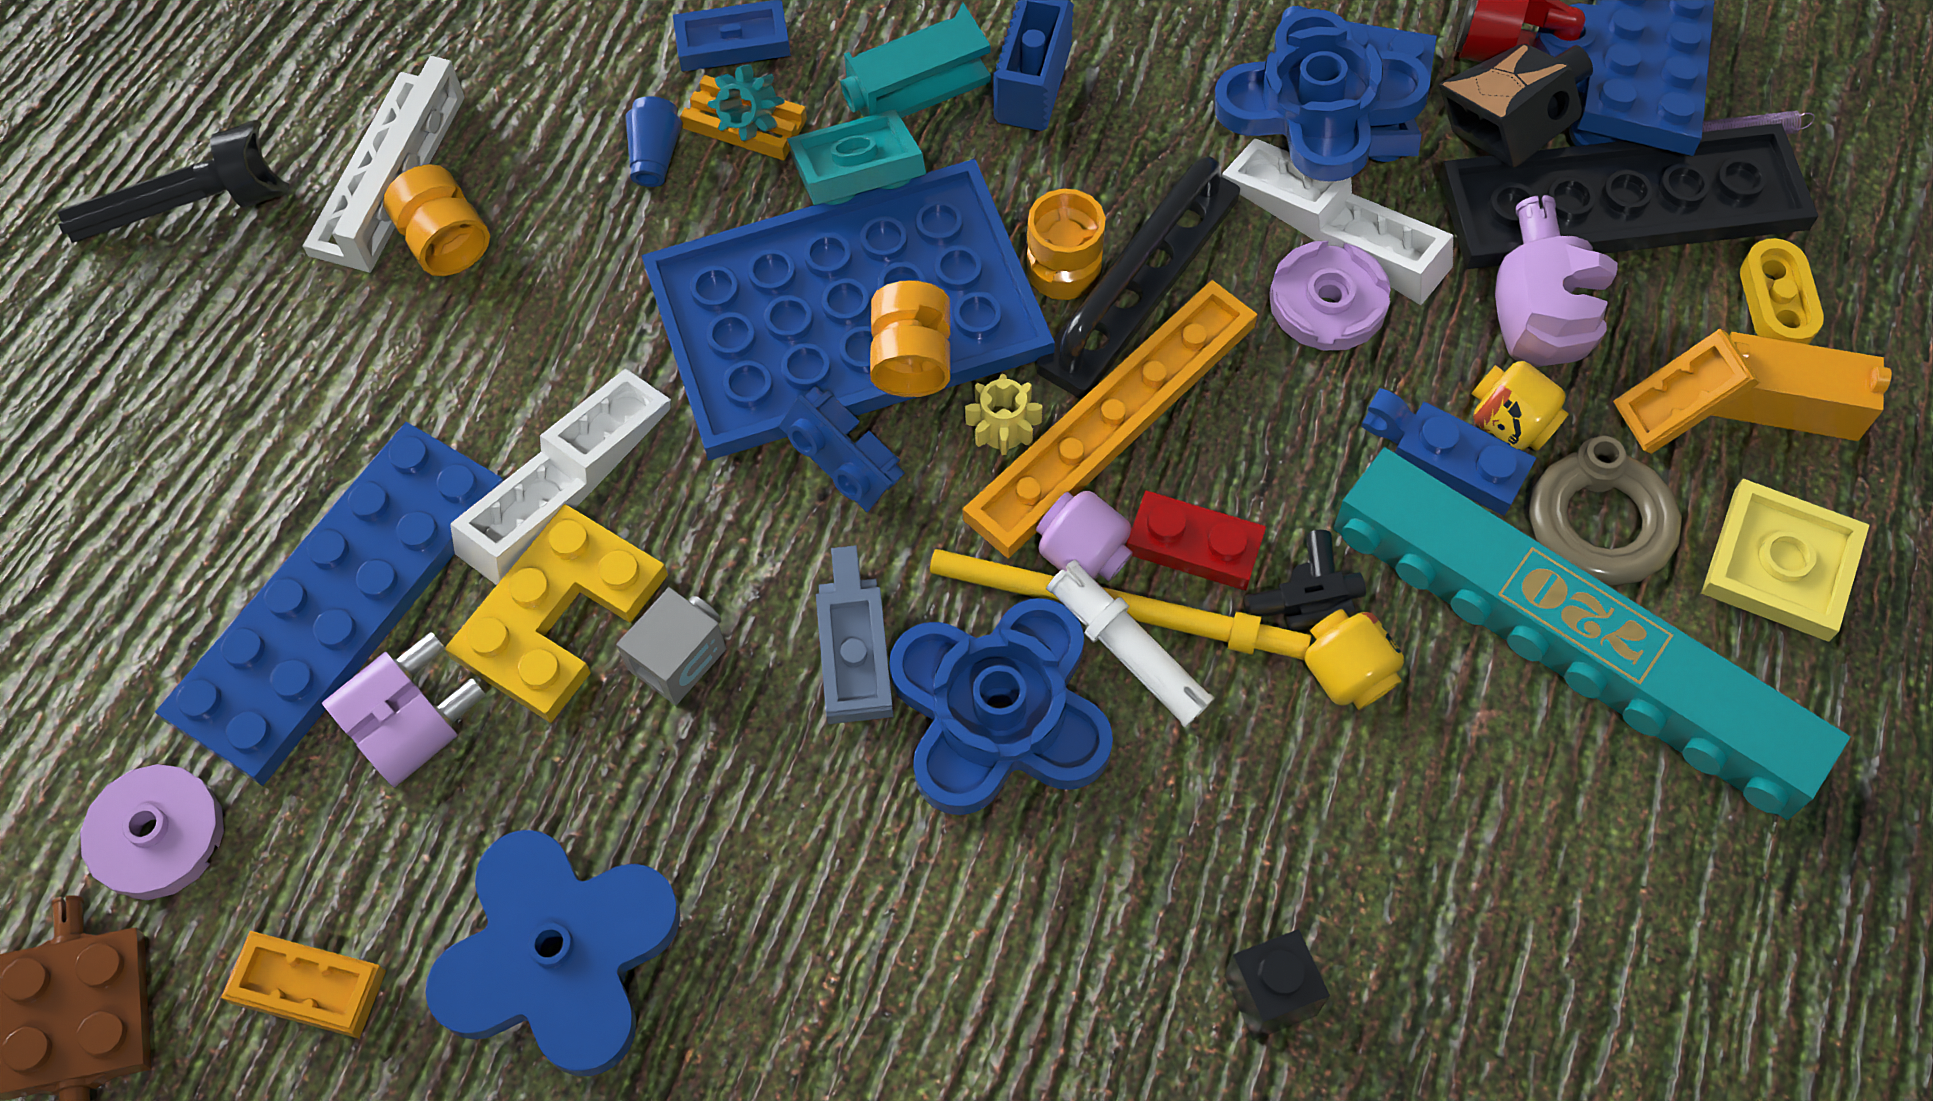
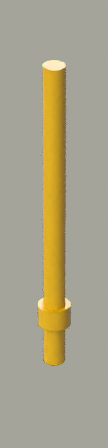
M940 549L934 550L930 564L931 574L1034 598L1049 599L1063 604L1053 593L1046 589L1055 576ZM1102 587L1114 600L1121 597L1130 606L1127 613L1135 621L1228 642L1227 649L1253 655L1254 649L1304 660L1305 653L1310 645L1311 635L1260 624L1261 617L1236 611L1235 617H1230Z

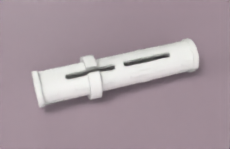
M1076 559L1071 561L1066 566L1067 571L1065 572L1062 569L1051 580L1046 589L1053 593L1087 627L1084 634L1092 643L1100 640L1186 728L1196 716L1198 717L1210 705L1215 697L1211 693L1208 694L1127 613L1130 606L1121 597L1114 600L1080 566Z

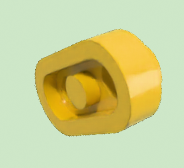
M1771 238L1759 241L1751 248L1740 268V278L1755 332L1761 337L1809 345L1823 325L1824 314L1807 257L1799 247L1786 240ZM1765 274L1773 276L1776 280L1768 278Z

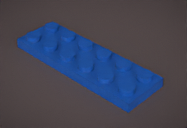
M405 422L157 708L155 713L164 722L259 785L264 786L325 712L326 709L322 702L353 678L455 554L450 523L504 481L503 478L412 424Z

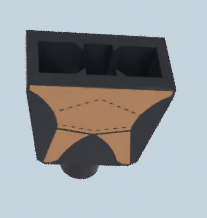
M1528 44L1517 45L1439 84L1452 132L1508 165L1516 167L1580 118L1582 107L1576 84L1593 74V65L1588 54L1578 45L1572 46L1556 57Z

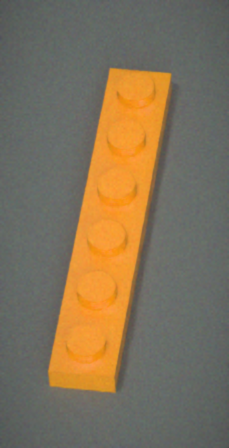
M1211 280L962 509L963 521L1009 559L1037 533L1036 528L1040 521L1064 493L1068 492L1075 497L1255 328L1258 314L1215 281Z

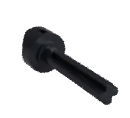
M252 120L240 126L212 134L210 142L213 159H208L57 211L61 223L58 225L63 235L68 234L71 242L74 243L208 198L226 190L239 206L247 208L254 204L288 194L289 183L281 180L270 169L263 158L259 145V129L262 123L258 120Z

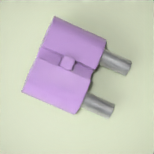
M429 632L397 659H392L385 651L322 702V705L339 726L357 744L356 746L394 788L454 740L458 734L452 728V723L486 696L472 678L437 706L432 705L423 695L420 689L413 683L412 676L446 649L432 632Z

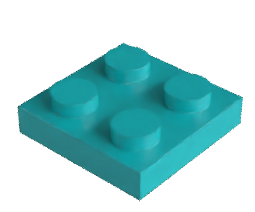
M896 109L787 138L792 160L813 205L821 203L829 205L842 204L851 200L857 193L879 187L882 189L899 188L909 183L912 178L926 175L923 154Z

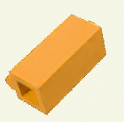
M1731 332L1729 336L1761 383L1711 416L1859 441L1883 411L1884 393L1890 385L1892 372L1890 368L1884 367V357Z

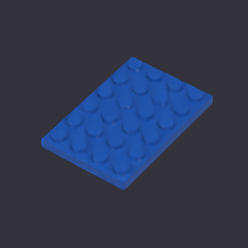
M975 159L927 172L926 175L912 178L909 183L899 188L882 189L879 187L857 193L851 200L842 204L829 205L821 203L641 255L708 461L788 437L779 428L780 423L795 400L800 395L804 397L815 386L823 394L829 390L854 416L916 398L888 394L878 389L871 382L870 352L871 342L874 339L871 333V299L877 290L887 284L899 281H921L943 289L949 296L950 336L948 341L950 342V381L944 389L1037 361L1041 356L1054 353L1055 349L1054 339Z

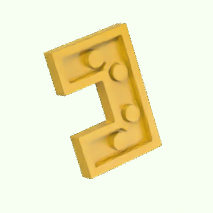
M564 504L447 644L445 651L450 659L549 723H552L591 672L586 662L544 636L579 593L584 594L631 623L668 576L665 564Z

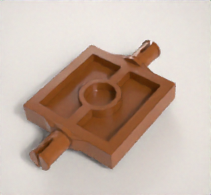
M77 895L65 896L66 901L62 897L52 900L54 938L52 940H47L37 947L0 954L1 1101L39 1093L59 1096V1101H90V1090L100 1087L111 1079L151 1070L145 935L137 927L99 935L84 933L83 919L84 898Z

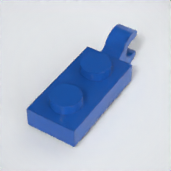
M1379 388L1369 405V412L1361 425L1368 432L1399 444L1395 451V454L1456 492L1505 516L1536 460V457L1510 446L1501 439L1423 401L1418 412L1414 414L1398 395Z

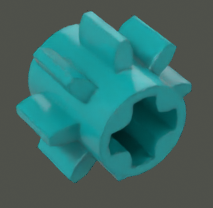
M751 64L736 68L735 78L729 74L716 77L715 82L721 90L718 92L716 99L708 102V106L716 109V113L721 120L718 129L723 131L731 127L739 128L741 140L746 141L756 137L757 127L763 131L775 128L777 123L771 115L776 106L785 102L783 98L776 96L771 86L774 76L769 74L760 78L753 77ZM741 99L750 100L751 106L742 105Z

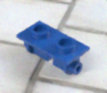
M815 386L804 397L800 395L795 400L780 423L779 428L788 436L791 444L798 452L810 457L833 479L836 488L845 497L854 500L868 513L884 492L890 490L905 474L897 465L901 459L895 456L870 431L864 434L856 443L848 438L847 435L857 427L860 421L829 390L823 394Z

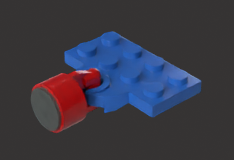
M1468 0L1458 33L1455 51L1459 52V58L1482 63L1521 44H1528L1553 57L1574 45H1578L1590 57L1593 65V74L1576 84L1578 92H1583L1581 101L1582 112L1577 129L1693 156L1702 139L1714 0H1597L1596 5L1582 3L1567 5L1560 0ZM1523 23L1539 26L1537 32L1521 28Z

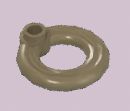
M1609 436L1590 438L1583 442L1576 453H1571L1548 466L1532 488L1529 519L1537 542L1609 586L1642 581L1665 567L1679 545L1682 517L1673 491L1653 469L1627 455L1623 445L1615 438ZM1594 454L1607 458L1611 463L1599 461ZM1582 488L1594 492H1605L1616 488L1627 494L1638 506L1643 520L1641 533L1634 542L1626 547L1606 549L1594 546L1582 539L1571 527L1567 514L1569 501Z

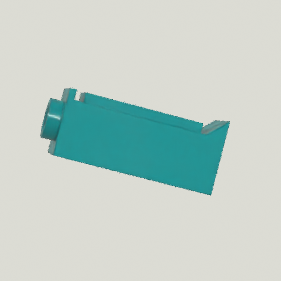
M962 2L953 19L936 23L859 53L855 57H852L850 52L844 53L847 78L840 81L842 93L852 112L860 110L863 117L896 109L899 116L903 118L991 83V74L980 59L981 56L991 53V45Z

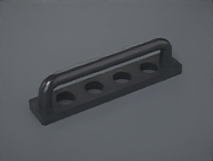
M1207 156L1190 165L1054 337V353L1037 359L1036 372L1039 376L1079 399L1084 398L1099 383L1238 202L1240 187L1221 177V165L1216 159ZM1187 210L1196 212L1202 219V222L1194 227L1177 225V222ZM1156 249L1165 251L1172 259L1168 265L1163 267H1151L1145 264ZM1125 289L1134 291L1141 300L1136 306L1131 308H1120L1113 304ZM1093 330L1102 332L1109 341L1101 349H1085L1087 340Z

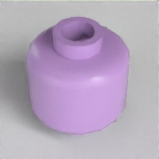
M1083 491L1075 497L1068 492L1064 493L1049 509L1036 528V531L1042 535L1039 543L1040 554L1060 571L1063 569L1066 572L1067 564L1076 559L1080 566L1094 580L1101 575L1110 582L1133 554L1125 546L1131 534V524L1091 491Z

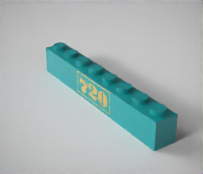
M1386 447L1380 451L1342 501L1333 530L1341 534L1344 541L1351 548L1362 554L1374 555L1394 568L1399 577L1410 586L1422 590L1427 589L1450 604L1453 611L1463 620L1474 625H1483L1505 639L1510 648L1519 656L1530 661H1539L1564 677L1569 687L1578 694L1588 698H1597L1622 714L1626 723L1634 730L1644 735L1656 736L1681 752L1684 759L1695 769L1706 774L1717 775L1743 792L1746 800L1761 811L1778 814L1787 821L1815 797L1851 738L1848 734Z

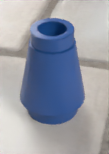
M653 96L638 98L633 102L632 109L625 116L631 169L630 178L634 183L641 186L657 187L664 184L665 174L667 173L682 127V121L677 116L678 108L674 103L664 98Z

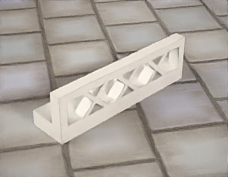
M430 56L419 76L404 72L399 73L303 244V248L309 257L371 273L395 228L383 207L385 192L400 174L413 167L427 165L431 162L465 98L451 60ZM331 235H333L338 245L328 242Z

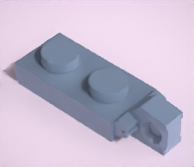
M857 545L831 548L834 583L820 584L819 594H816L828 724L894 717L880 587H877L876 579L861 580Z

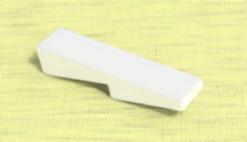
M1254 138L1222 173L1223 178L1240 187L1241 196L1315 241H1329L1328 246L1343 248L1344 243L1360 247L1378 260L1389 277L1391 288L1419 305L1424 303L1453 268L1452 234L1352 194L1351 177L1341 181L1328 182L1315 180L1304 175L1294 166L1290 153L1286 150Z
M625 368L541 434V452L450 523L455 555L497 585L560 508L566 504L575 510L671 409V399Z

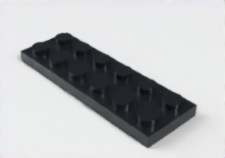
M1782 123L1702 132V139L1693 156L1626 140L1538 150L1516 167L1508 165L1493 155L1447 160L1443 162L1439 174L1466 269L1500 266L1505 256L1524 244L1519 218L1516 215L1515 209L1521 201L1533 196H1538L1540 209L1543 208L1541 199L1544 195L1554 198L1561 236H1574L1587 240L1593 247V251L1602 254L1807 231L1811 229L1818 218V213Z

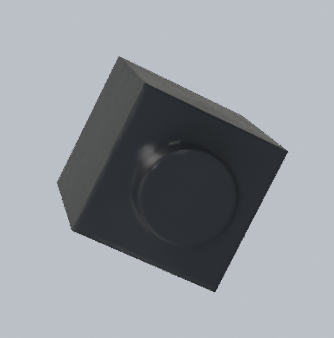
M1299 929L1233 954L1224 974L1253 1041L1317 1016L1330 997Z

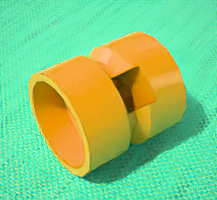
M427 164L413 167L400 174L385 192L383 207L398 232L405 236L409 249L422 269L433 276H449L460 273L477 262L488 248L490 233L487 226L472 204L467 202L461 188L451 173L442 166Z
M1058 189L1047 192L1038 198L1029 210L1026 271L1030 283L1041 294L1052 299L1071 300L1082 297L1090 292L1100 280L1106 217L1102 206L1091 195L1075 189Z
M899 281L887 284L877 290L871 299V333L874 338L871 342L870 352L871 382L878 389L901 397H922L944 389L950 381V342L948 341L950 336L949 296L943 289L921 281Z

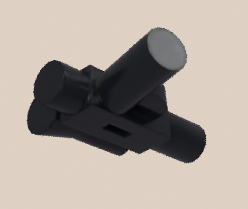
M1314 530L1306 535L1309 562L1296 566L1292 571L1290 582L1279 584L1278 589L1245 595L1246 614L1261 618L1283 614V617H1287L1289 630L1309 629L1342 608L1349 618L1356 615L1351 599L1366 596L1365 581L1360 572L1342 575L1341 571L1335 573L1332 534L1328 530Z

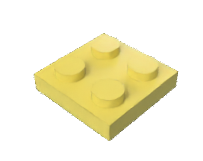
M1742 479L1734 490L1701 594L1829 642L1840 630L1869 524Z

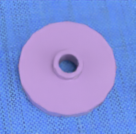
M1313 241L1293 249L1279 262L1269 292L1271 312L1281 329L1300 344L1323 351L1347 350L1367 342L1382 327L1390 304L1389 294L1391 289L1389 277L1378 260L1360 247L1344 243L1343 248L1338 246H1328L1329 241ZM1321 298H1331L1335 303L1324 301Z
M156 764L131 770L108 784L89 806L80 831L81 856L92 876L118 894L128 895L130 898L152 900L173 895L199 879L210 865L207 860L213 853L215 845L219 848L224 834L222 807L207 784L181 767ZM156 819L153 831L146 836L140 837V831L143 826L150 820Z

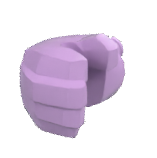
M1548 195L1542 197L1543 208L1541 209L1538 196L1527 198L1516 206V215L1519 218L1524 244L1505 256L1497 274L1495 290L1498 321L1508 353L1516 361H1525L1533 367L1571 363L1588 356L1601 342L1607 331L1606 322L1603 319L1608 302L1585 294L1574 295L1571 293L1577 287L1596 290L1606 289L1616 277L1618 263L1609 256L1593 251V247L1587 240L1574 236L1560 235L1555 211L1556 203L1554 198Z

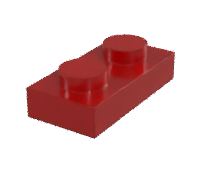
M1145 490L1126 547L1133 552V557L1247 591L1266 526Z

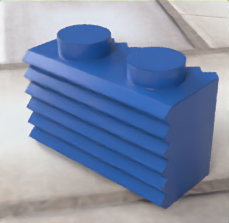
M1018 0L1015 3L1013 19L1010 20V28L1007 29L1005 45L1002 46V54L999 55V63L996 64V71L994 72V118L998 123L1039 131L1047 129L1072 46L1071 40L1073 35L1071 33L1073 30L1072 17L1074 14L1072 10L1074 4L1070 0Z

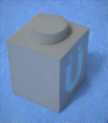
M670 587L665 590L616 644L627 670L675 706L726 650L719 627L721 618L717 612L699 597L692 596L689 600H686Z

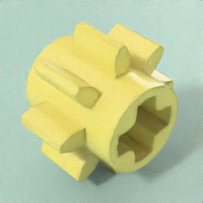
M1001 374L999 379L990 382L986 386L980 383L975 385L976 403L965 406L966 425L977 426L975 429V444L978 447L987 443L991 447L999 449L1002 455H1007L1009 449L1018 446L1021 442L1028 446L1033 444V428L1031 425L1042 423V404L1030 403L1032 384L1027 382L1020 385L1016 381L1007 379L1005 374Z

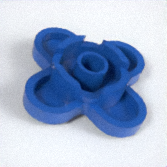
M1306 9L1290 14L1280 22L1275 32L1274 53L1271 51L1266 61L1240 64L1223 73L1216 83L1214 108L1219 122L1225 128L1237 134L1246 136L1285 135L1288 140L1292 163L1304 175L1319 181H1341L1356 175L1366 165L1371 145L1370 126L1404 123L1415 118L1424 110L1428 100L1431 79L1426 66L1416 57L1399 51L1378 52L1370 43L1365 49L1359 43L1354 42L1352 30L1342 17L1327 10Z
M1029 599L1010 608L1003 615L991 635L975 638L953 625L942 622H927L908 629L894 644L889 666L895 692L905 704L933 720L916 748L913 764L917 788L926 802L935 809L953 815L977 812L995 799L1010 774L1015 770H1021L1050 787L1071 790L1089 785L1099 778L1106 769L1110 760L1113 742L1110 723L1105 714L1096 705L1066 688L1080 665L1084 644L1082 626L1078 618L1066 606L1049 599ZM997 702H1003L1008 704L1009 707L994 708L991 707V705Z
M533 830L515 831L504 835L491 844L484 852L478 863L475 875L476 891L488 924L484 930L447 948L436 959L426 981L428 1007L440 1024L453 1034L466 1039L492 1037L521 1022L528 1021L540 1050L558 1069L575 1076H594L606 1072L625 1057L636 1033L635 1011L623 984L626 971L656 957L672 942L680 923V906L677 896L667 879L658 871L648 866L639 864L621 865L587 881H579L569 857L560 844L549 835ZM563 941V947L558 954L553 957H544L546 951L553 944Z

